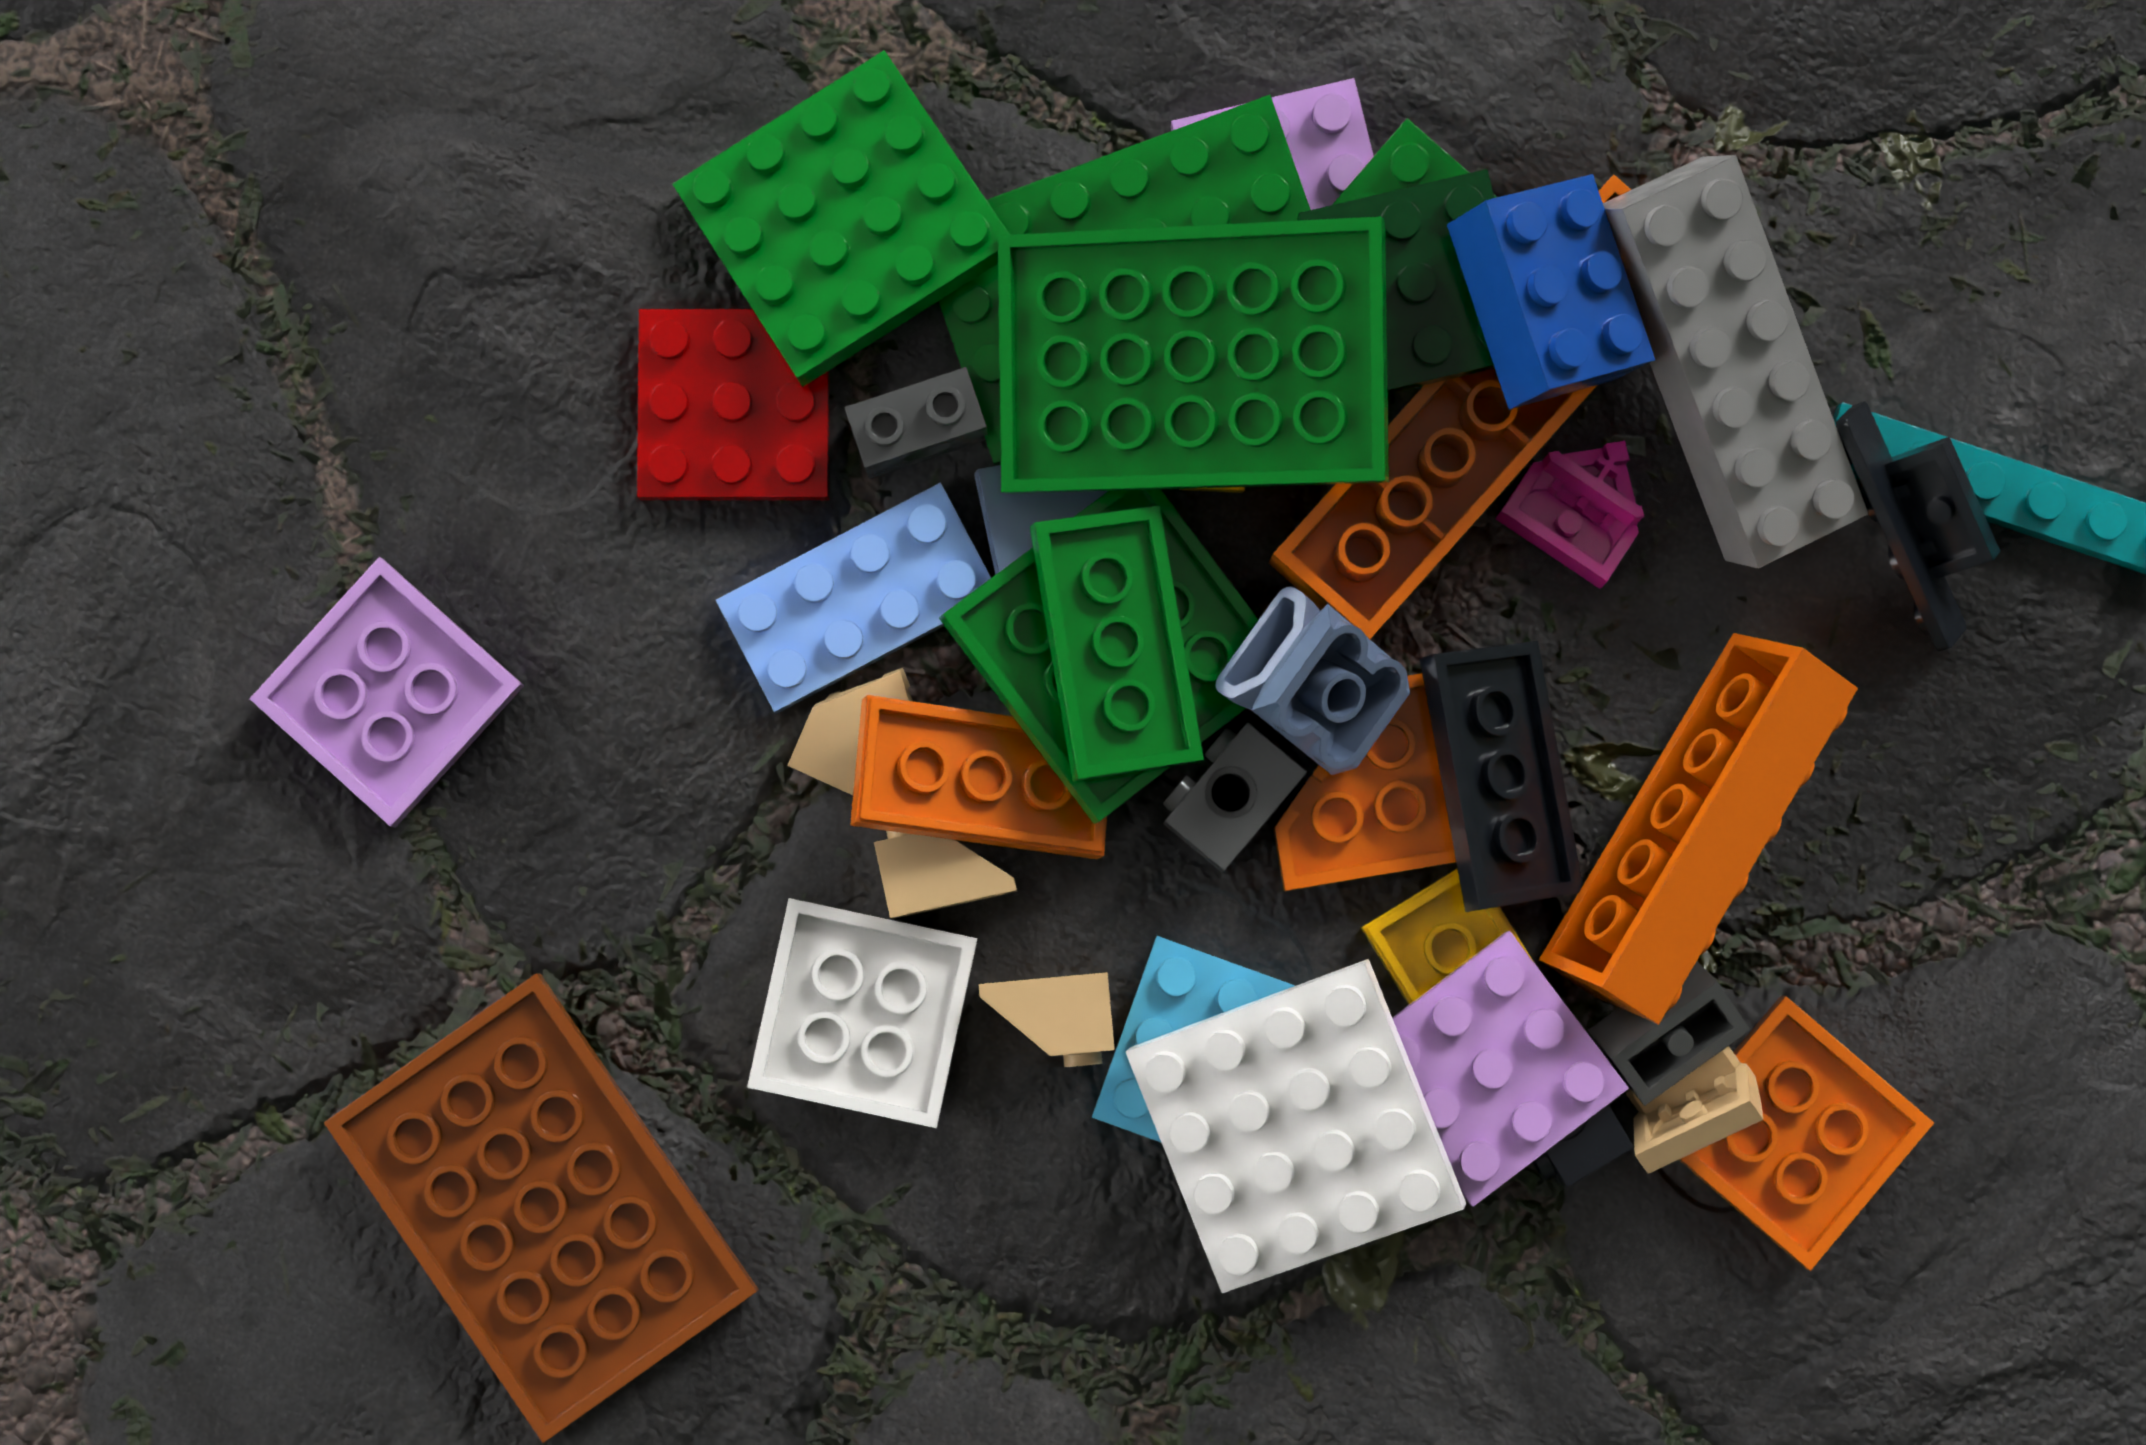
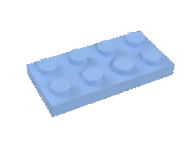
M940 482L716 599V602L773 711L777 714L943 627L944 625L939 617L991 579V576Z

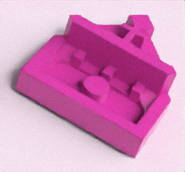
M1625 441L1607 443L1603 448L1566 454H1561L1559 451L1549 452L1542 461L1533 462L1495 519L1601 589L1608 582L1639 533L1637 524L1644 517L1642 506L1636 504L1626 463L1630 459Z

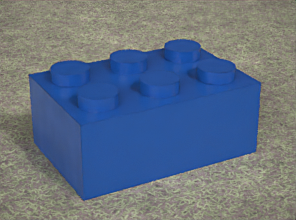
M1593 174L1486 200L1447 224L1509 410L1614 381L1655 361Z

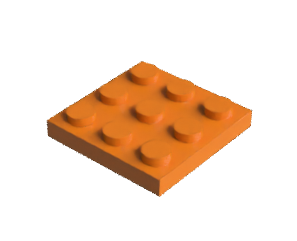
M1780 996L1733 1052L1740 1063L1747 1064L1756 1076L1762 1104L1763 1120L1679 1159V1161L1801 1266L1811 1271L1932 1127L1934 1122L1787 996Z

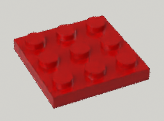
M639 309L638 499L829 500L830 370L802 387L752 309Z

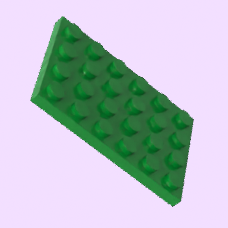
M1271 95L1261 97L987 199L1010 235L1297 221L1300 212L1311 210ZM998 264L939 300V304L961 368L966 367L987 426L988 435L984 437L993 463L998 466L1001 465Z
M1382 217L998 235L1002 493L1026 494L1389 482L1385 220Z

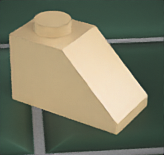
M886 831L888 839L874 842L888 911L892 919L1018 892L1014 877L956 840Z
M1108 972L978 984L979 996L982 1000L1049 1056L1063 1055L1064 1067L1103 1064L1102 1051L1115 1050Z

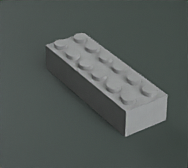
M1737 156L1700 157L1603 203L1655 357V361L1650 363L1725 561L1759 569L1868 515Z

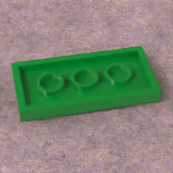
M1160 505L1034 522L1030 526L1073 782L1198 763L1204 760Z

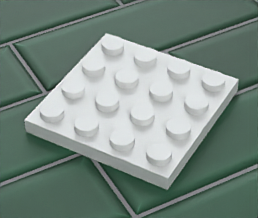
M1369 959L1132 1046L1125 1052L1221 1293L1463 1210L1466 1205L1465 1198Z

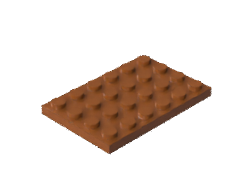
M536 973L323 1122L542 1443L759 1290L541 973Z

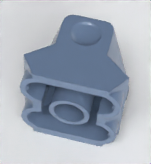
M1291 586L1283 588L1276 595L1222 670L1215 684L1217 691L1224 697L1252 710L1331 775L1352 770L1359 766L1410 694L1407 671L1400 662L1387 655L1366 637L1360 628L1352 625L1329 604L1320 611L1309 597Z

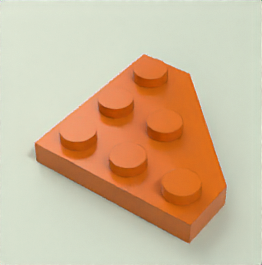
M1422 673L1407 676L1410 689L1409 696L1359 766L1352 770L1331 775L1318 765L1273 828L1284 891L1456 863Z

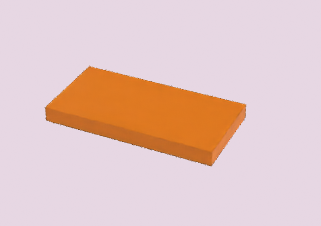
M867 695L862 699L850 826L1090 859H1099L1104 856L1107 816L1095 824L1090 820L1013 716Z

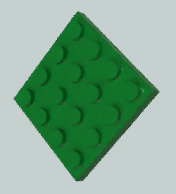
M885 50L672 184L802 387L998 264V235H1010Z
M1161 489L1107 491L1074 517L1160 505L1198 729L1202 743L1246 709L1219 693L1215 684L1222 670L1259 619ZM1033 547L939 617L940 621L1094 824L1100 822L1169 768L1073 782Z

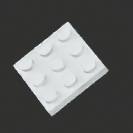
M789 898L747 1088L937 1128L978 939Z

